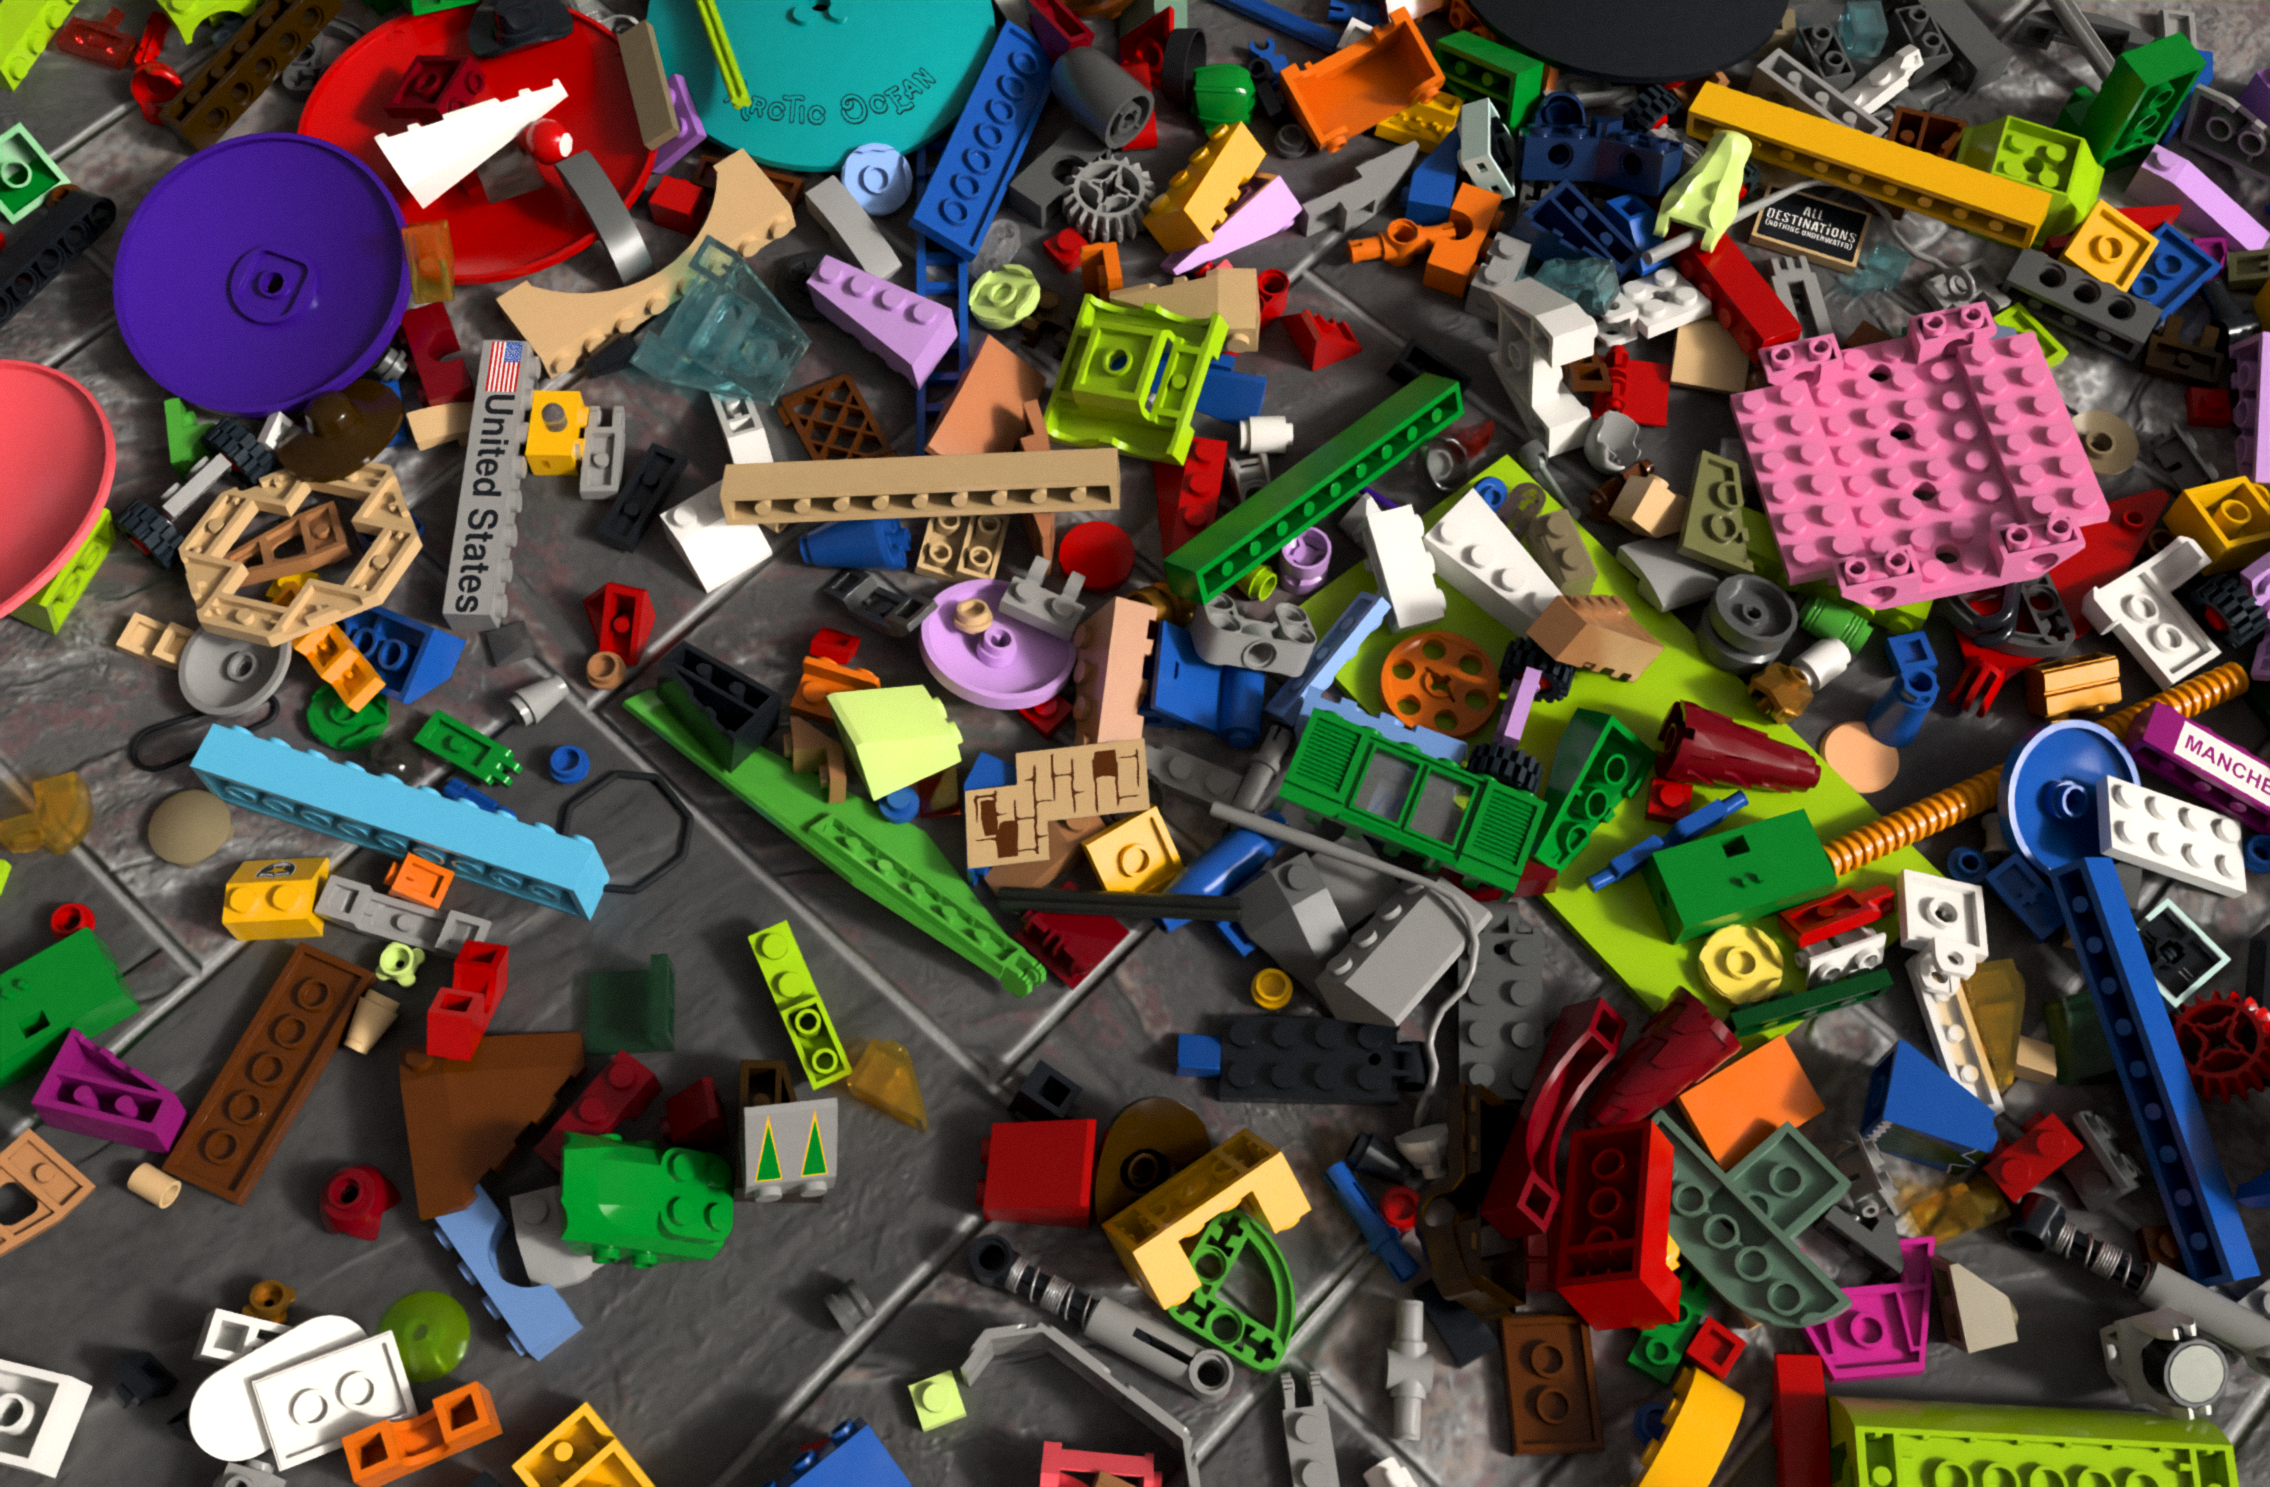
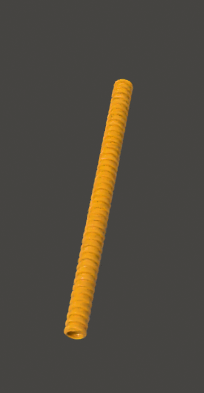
M2227 662L2211 671L2204 672L2202 675L2195 676L2193 679L2184 681L2183 684L2175 685L2173 688L2166 689L2162 693L2155 694L2153 697L2146 698L2144 701L2137 702L2133 706L2126 707L2124 710L2117 711L2113 715H2108L2094 723L2106 728L2124 743L2134 715L2154 702L2159 701L2162 704L2169 705L2175 708L2178 713L2191 718L2198 713L2205 712L2207 709L2216 707L2218 704H2223L2227 700L2245 694L2249 688V678L2240 665L2234 662ZM2005 762L2002 765L1993 767V769L1984 771L1982 774H1977L1970 779L1963 780L1962 783L1954 784L1951 788H1945L1939 793L1923 798L1920 802H1914L1909 807H1903L1899 811L1890 813L1888 816H1883L1878 821H1872L1867 826L1858 827L1857 830L1850 831L1846 835L1838 836L1835 840H1829L1824 845H1821L1836 877L1856 870L1860 866L1867 865L1871 861H1876L1881 856H1887L1892 851H1898L1902 847L1911 845L1913 842H1918L1924 837H1929L1934 832H1940L1944 828L1953 826L1955 823H1960L1965 818H1971L1975 814L1995 807L1997 805L1999 780Z

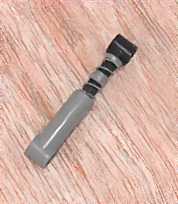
M2027 1192L2022 1196L2006 1230L2008 1239L2015 1245L2035 1254H2046L2049 1250L2057 1252V1254L2064 1252L2066 1259L2071 1256L2083 1262L2084 1268L2091 1266L2090 1271L2100 1275V1277L2103 1276L2106 1280L2112 1277L2122 1283V1288L2126 1286L2136 1290V1296H2138L2137 1301L2153 1310L2170 1307L2193 1317L2197 1333L2243 1356L2251 1369L2260 1375L2270 1378V1316L2263 1317L2159 1262H2156L2151 1267L2149 1262L2141 1264L2131 1258L2130 1252L2122 1254V1249L2118 1248V1246L2115 1247V1244L2112 1245V1243L2105 1240L2099 1242L2093 1239L2091 1232L2084 1234L2076 1230V1224L2073 1225V1223L2065 1220L2066 1212L2064 1208L2048 1196L2035 1192Z
M995 1234L984 1235L972 1245L969 1253L971 1271L975 1280L982 1286L988 1288H1007V1290L1013 1291V1293L1021 1291L1029 1296L1030 1302L1040 1301V1307H1043V1309L1049 1310V1312L1055 1313V1315L1059 1313L1064 1314L1066 1321L1074 1319L1081 1323L1083 1330L1085 1329L1084 1336L1190 1391L1199 1401L1215 1403L1223 1399L1229 1392L1234 1371L1229 1357L1223 1352L1206 1349L1105 1295L1095 1301L1091 1298V1293L1086 1296L1076 1291L1074 1284L1068 1283L1065 1279L1062 1280L1059 1276L1056 1277V1274L1050 1277L1040 1272L1039 1266L1036 1268L1029 1266V1260L1023 1259L1021 1254L1013 1250L1010 1243L1002 1236ZM995 1252L1004 1257V1263L996 1270H987L980 1265L981 1259L988 1253ZM1206 1366L1215 1367L1222 1374L1223 1380L1217 1386H1206L1198 1378L1199 1370Z

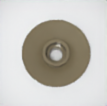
M2098 410L2081 412L2071 418L2095 475H2118L2128 470L2135 462L2139 452L2138 439L2132 428L2124 420L2111 413Z

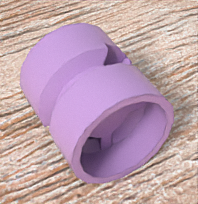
M1311 526L1280 549L1277 570L1278 580L1281 586L1291 594L1309 596L1317 593L1325 584L1332 551L1328 536L1320 529Z

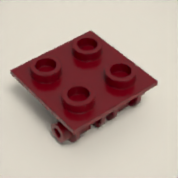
M1070 879L1060 888L1081 890ZM1030 909L1021 918V922L1024 925L1012 937L1073 991L1130 932L1112 916L1042 913L1041 911L1036 913Z

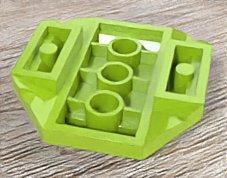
M2010 115L1986 124L1966 127L1954 159L1956 163L2053 194L2045 220L2030 246L2035 251L2041 250L2048 237L2073 234L2078 224L2083 221L2092 205L2096 202L2105 171L2094 160L2085 138ZM1966 229L1970 235L2023 251V248Z

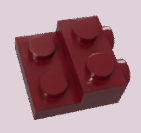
M417 55L383 109L391 118L418 119L423 126L442 121L443 114L468 107L477 93H481L484 90L486 76L470 55Z

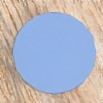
M870 143L858 147L847 157L841 169L840 182L869 216L881 217L894 213L906 202L912 191L913 176L908 161L893 147L887 144Z

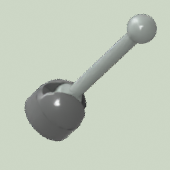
M1534 439L1526 443L1516 452L1515 458L1526 470L1531 472L1539 471L1564 508L1568 510L1575 520H1578L1581 515L1580 509L1572 506L1545 467L1549 454L1542 441Z

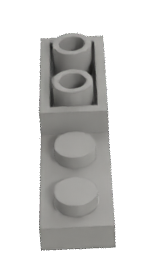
M1416 140L1404 146H1396L1388 153L1375 159L1363 161L1359 166L1355 167L1353 182L1344 183L1337 187L1336 190L1320 197H1313L1305 204H1302L1303 210L1300 213L1299 229L1304 236H1311L1335 224L1338 225L1344 234L1365 223L1384 209L1400 193L1415 169L1419 144Z

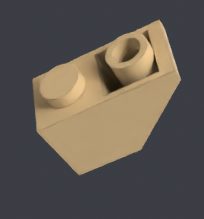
M1648 474L1647 477L1630 475L1608 515L1633 534L1659 538L1681 531L1687 498L1680 494H1673L1667 489L1669 484L1656 475Z

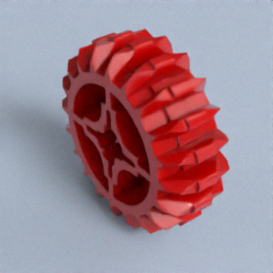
M2214 989L2211 1000L2204 1001L2203 997L2196 993L2194 997L2195 1005L2190 1007L2183 1002L2179 1005L2182 1013L2181 1016L2168 1014L2196 1094L2201 1092L2204 1101L2210 1104L2216 1094H2219L2222 1102L2229 1105L2231 1094L2238 1093L2242 1100L2247 1101L2249 1098L2248 1089L2253 1087L2258 1092H2264L2265 1087L2261 1079L2270 1080V1011L2267 1008H2258L2256 1000L2251 996L2241 1002L2239 994L2234 991L2229 994L2226 1000L2222 999L2220 992ZM2247 1028L2257 1035V1045L2253 1054L2248 1053L2245 1046L2242 1045L2245 1039L2243 1033ZM2190 1040L2195 1041L2198 1048L2201 1049L2197 1054L2199 1061L2195 1066L2186 1060V1051ZM2225 1043L2229 1044V1046H2230V1047L2227 1046L2225 1049H2221L2220 1046H2219V1050H2214V1049H2213V1047H2216L2217 1045H2220V1044H2221V1046L2223 1047V1044H2225ZM2228 1068H2235L2231 1071L2222 1072L2223 1070H2226Z

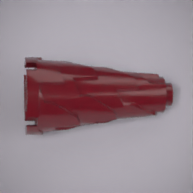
M1681 699L1680 702L1675 701L1661 726L1658 740L1664 742V752L1655 750V753L1658 755L1654 761L1656 775L1668 781L1677 780L1712 787L1713 783L1747 790H1751V787L1791 794V791L1805 793L1809 788H1815L1821 775L1820 765L1816 764V759L1810 756L1807 751L1768 738L1767 733L1733 722L1731 717Z
M1679 985L1643 1026L1642 1034L1620 1057L1617 1062V1068L1597 1090L1590 1105L1585 1109L1589 1116L1584 1122L1593 1129L1642 1121L1659 1106L1665 1107L1691 1084L1700 1083L1726 1060L1733 1057L1742 1046L1726 1025L1718 1017L1715 1019L1707 1011L1709 1008L1687 989Z

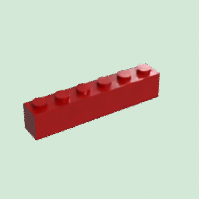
M1649 196L1647 204L1657 212V216L1665 196L1659 198ZM1672 221L1664 241L1666 242L1693 228ZM1726 232L1721 236L1712 253L1701 250L1702 241H1699L1670 255V258L1680 269L1682 276L1712 302L1711 310L1719 319L1721 326L1729 331L1738 343L1740 350L1750 358L1755 366L1761 365L1758 349L1799 340L1803 327Z

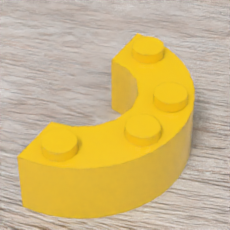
M1684 1366L1671 1388L1672 1391L1677 1393V1396L1671 1400L1660 1421L1666 1425V1428L1659 1441L1652 1438L1646 1446L1639 1461L1644 1467L1629 1487H1708L1739 1424L1744 1409L1745 1397L1699 1368L1693 1366L1691 1369H1688Z

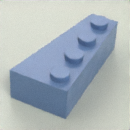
M1309 685L1294 728L1298 745L1315 707L1320 710L1333 711L1349 722L1378 730L1384 738L1397 743H1411L1417 746L1423 754L1436 759H1450L1456 762L1460 769L1464 768L1468 756L1466 742L1420 725H1414L1412 730L1405 729V724L1393 715L1384 712L1374 716L1367 715L1365 711L1357 707V702L1344 697L1341 698L1339 703L1321 698L1322 689ZM1374 755L1366 774L1402 787L1404 785L1411 787L1416 771ZM1428 777L1422 795L1433 800H1443V797L1454 799L1457 788Z

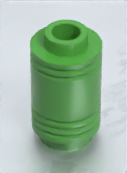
M1819 594L1816 601L1808 597L1798 613V618L1803 620L1799 628L1808 631V633L1820 640L1831 637L1837 638L1846 645L1849 652L1858 655L1874 629L1867 625L1868 620L1859 617L1857 614L1823 597L1821 594Z

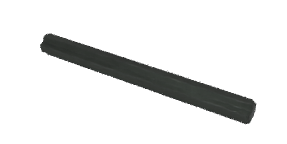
M1001 887L997 898L1000 910L1012 912H1027L1032 909L1036 913L1041 911L1042 913L1239 922L1242 920L1244 911L1242 898L1235 896Z

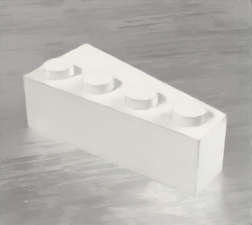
M1474 488L1423 538L1425 552L1429 551L1433 557L1435 573L1515 635L1523 637L1525 640L1529 636L1525 632L1557 595H1563Z

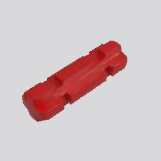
M153 11L150 13L147 21L148 25L145 26L137 47L139 50L136 51L132 61L135 66L147 61L157 62L155 59L159 57L166 38L165 34L168 32L171 24L163 12Z

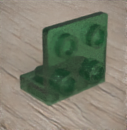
M651 954L650 969L597 972L590 975L587 1051L591 1056L617 1055L621 1049L628 1054L675 1050L676 970L668 954Z

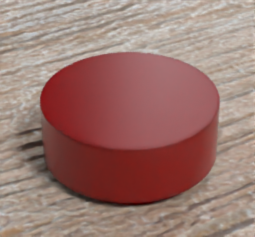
M1395 1186L1383 1194L1378 1210L1390 1227L1396 1226L1399 1232H1407L1414 1228V1213L1420 1196L1415 1190L1407 1186Z

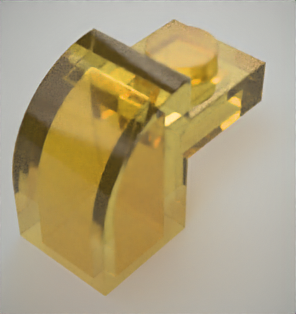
M75 771L32 782L36 811L0 821V841L12 853L33 852L39 849L40 846L46 845L55 855L59 856L74 849L83 841L92 826L94 812L90 787Z

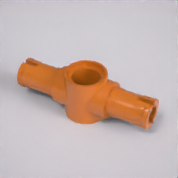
M1405 218L1396 219L1389 224L1387 231L1378 232L1376 236L1347 241L1346 253L1350 264L1380 258L1382 261L1386 260L1393 266L1404 267L1414 260L1416 254L1425 253L1426 249L1433 248L1438 236L1456 240V231L1453 228L1452 221L1422 227L1420 224L1416 225L1413 221Z

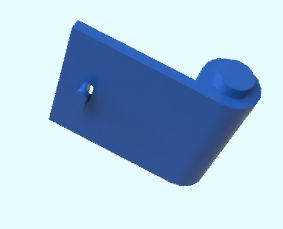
M1163 620L1158 624L1150 708L1223 739L1232 747L1248 748L1252 743L1259 741L1261 737L1266 671H1255L1249 668L1208 663L1196 653L1189 631Z

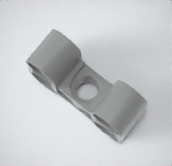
M1224 593L1219 594L1204 606L1197 603L1189 624V632L1196 653L1204 661L1215 665H1231L1255 671L1262 670L1280 673L1289 677H1299L1304 674L1317 642V637L1308 614L1299 606L1286 602L1277 603L1269 622L1245 619L1243 616H1239L1232 598Z

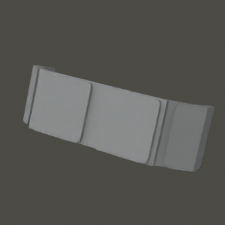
M1039 1322L1033 1328H1029L1028 1324H1017L985 1329L968 1352L969 1357L960 1368L964 1384L969 1388L993 1356L1044 1348L1180 1453L1184 1486L1201 1487L1196 1453L1192 1457L1190 1454L1193 1441L1190 1431L1128 1383L1123 1385L1113 1378L1111 1371L1104 1364L1048 1323L1045 1326Z

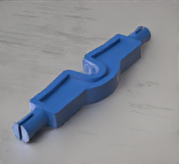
M1738 790L1722 801L1717 799L1677 821L1663 837L1660 838L1656 835L1649 837L1612 859L1607 867L1586 877L1585 882L1591 892L1596 893V891L1612 882L1617 884L1643 869L1651 853L1688 843L1724 822L1728 815L1749 804L1743 791Z

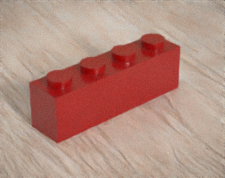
M1193 437L1184 466L1152 461L1163 559L1217 521L1228 441Z

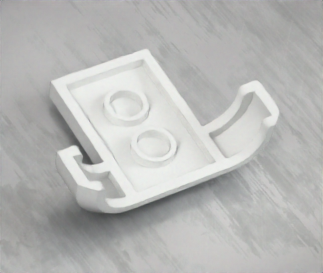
M2179 536L2146 562L2101 589H2098L2096 586L2093 587L2083 597L2081 613L2100 635H2104L2112 630L2163 691L2222 653L2171 594L2213 562L2194 539Z

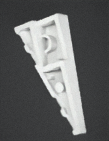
M557 78L552 80L553 86L532 92L529 88L518 91L519 97L500 102L497 98L443 114L442 121L423 127L418 123L407 125V132L391 137L382 133L374 138L407 189L424 209L569 95Z

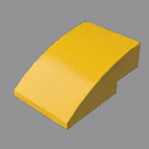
M588 1401L582 1404L511 1466L528 1487H656Z

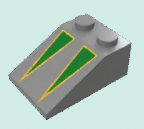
M837 1097L744 1108L739 1143L744 1198L755 1197L756 1202L765 1203L777 1201L782 1198V1194L800 1192L802 1197H816L826 1194L828 1188H834L837 1178Z

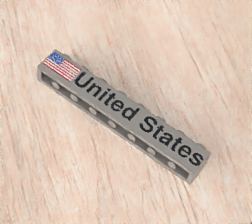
M483 340L442 611L452 630H495L500 628L501 618H505L507 615L508 600L504 593L506 582H511L513 575V565L509 557L511 547H516L518 539L517 526L514 522L516 513H520L522 510V493L519 490L520 479H525L527 474V460L524 456V451L527 444L530 424L529 415L532 410L534 396L533 386L534 379H539L541 374L540 358L534 355L529 341Z

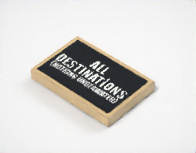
M1769 182L1763 197L1786 187ZM1796 191L1758 211L1748 243L1795 258L1799 255H1805L1808 262L1852 275L1857 265L1872 213Z

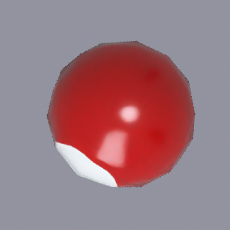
M543 118L530 126L526 132L525 144L530 156L537 162L544 165H555L567 159L572 151L573 139L568 128L562 122L552 118Z

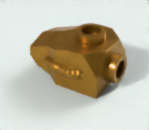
M1780 662L1773 663L1762 672L1753 674L1750 679L1751 684L1745 690L1751 697L1759 691L1764 693L1757 701L1756 706L1765 714H1768L1773 709L1770 715L1780 726L1794 721L1797 717L1801 716L1814 697L1810 686L1807 684L1808 678L1798 668L1794 666L1787 667Z

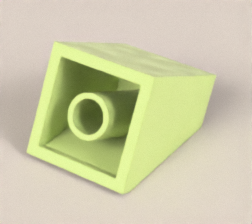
M924 685L834 692L826 696L844 751L873 801L962 761L958 745L963 743L959 729L954 721L947 723L945 720L947 714L938 696L931 698Z

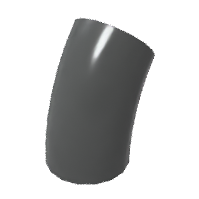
M1078 46L1067 50L1057 59L1051 71L1050 86L1054 98L1072 117L1109 148L1117 149L1130 143L1144 129L1154 109V96L1152 92L1107 55L1093 47Z

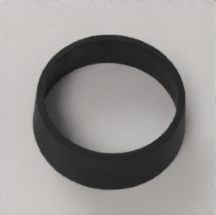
M1176 28L1168 38L1161 72L1162 93L1167 101L1191 107L1194 87L1193 70L1197 67L1206 66L1207 59L1206 36L1202 28Z

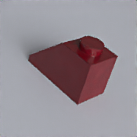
M711 1076L701 1078L665 1101L668 1116L661 1117V1125L666 1143L673 1142L675 1148L701 1150L731 1142L724 1104Z

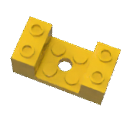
M1244 1128L1101 1226L1131 1280L1162 1309L1166 1310L1171 1306H1177L1185 1302L1190 1297L1191 1292L1202 1285L1179 1244V1240L1197 1234L1204 1227V1223L1221 1212L1232 1210L1237 1205L1275 1234L1295 1226L1299 1222L1300 1217L1310 1211L1311 1207L1282 1152L1250 1130Z

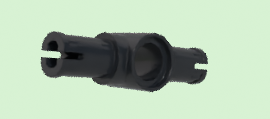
M2220 278L2205 283L2198 290L2212 315L2209 325L2220 328L2215 349L2219 351L2227 350L2229 353V345L2262 331L2261 322L2256 313L2251 310L2242 311L2239 304H2234Z

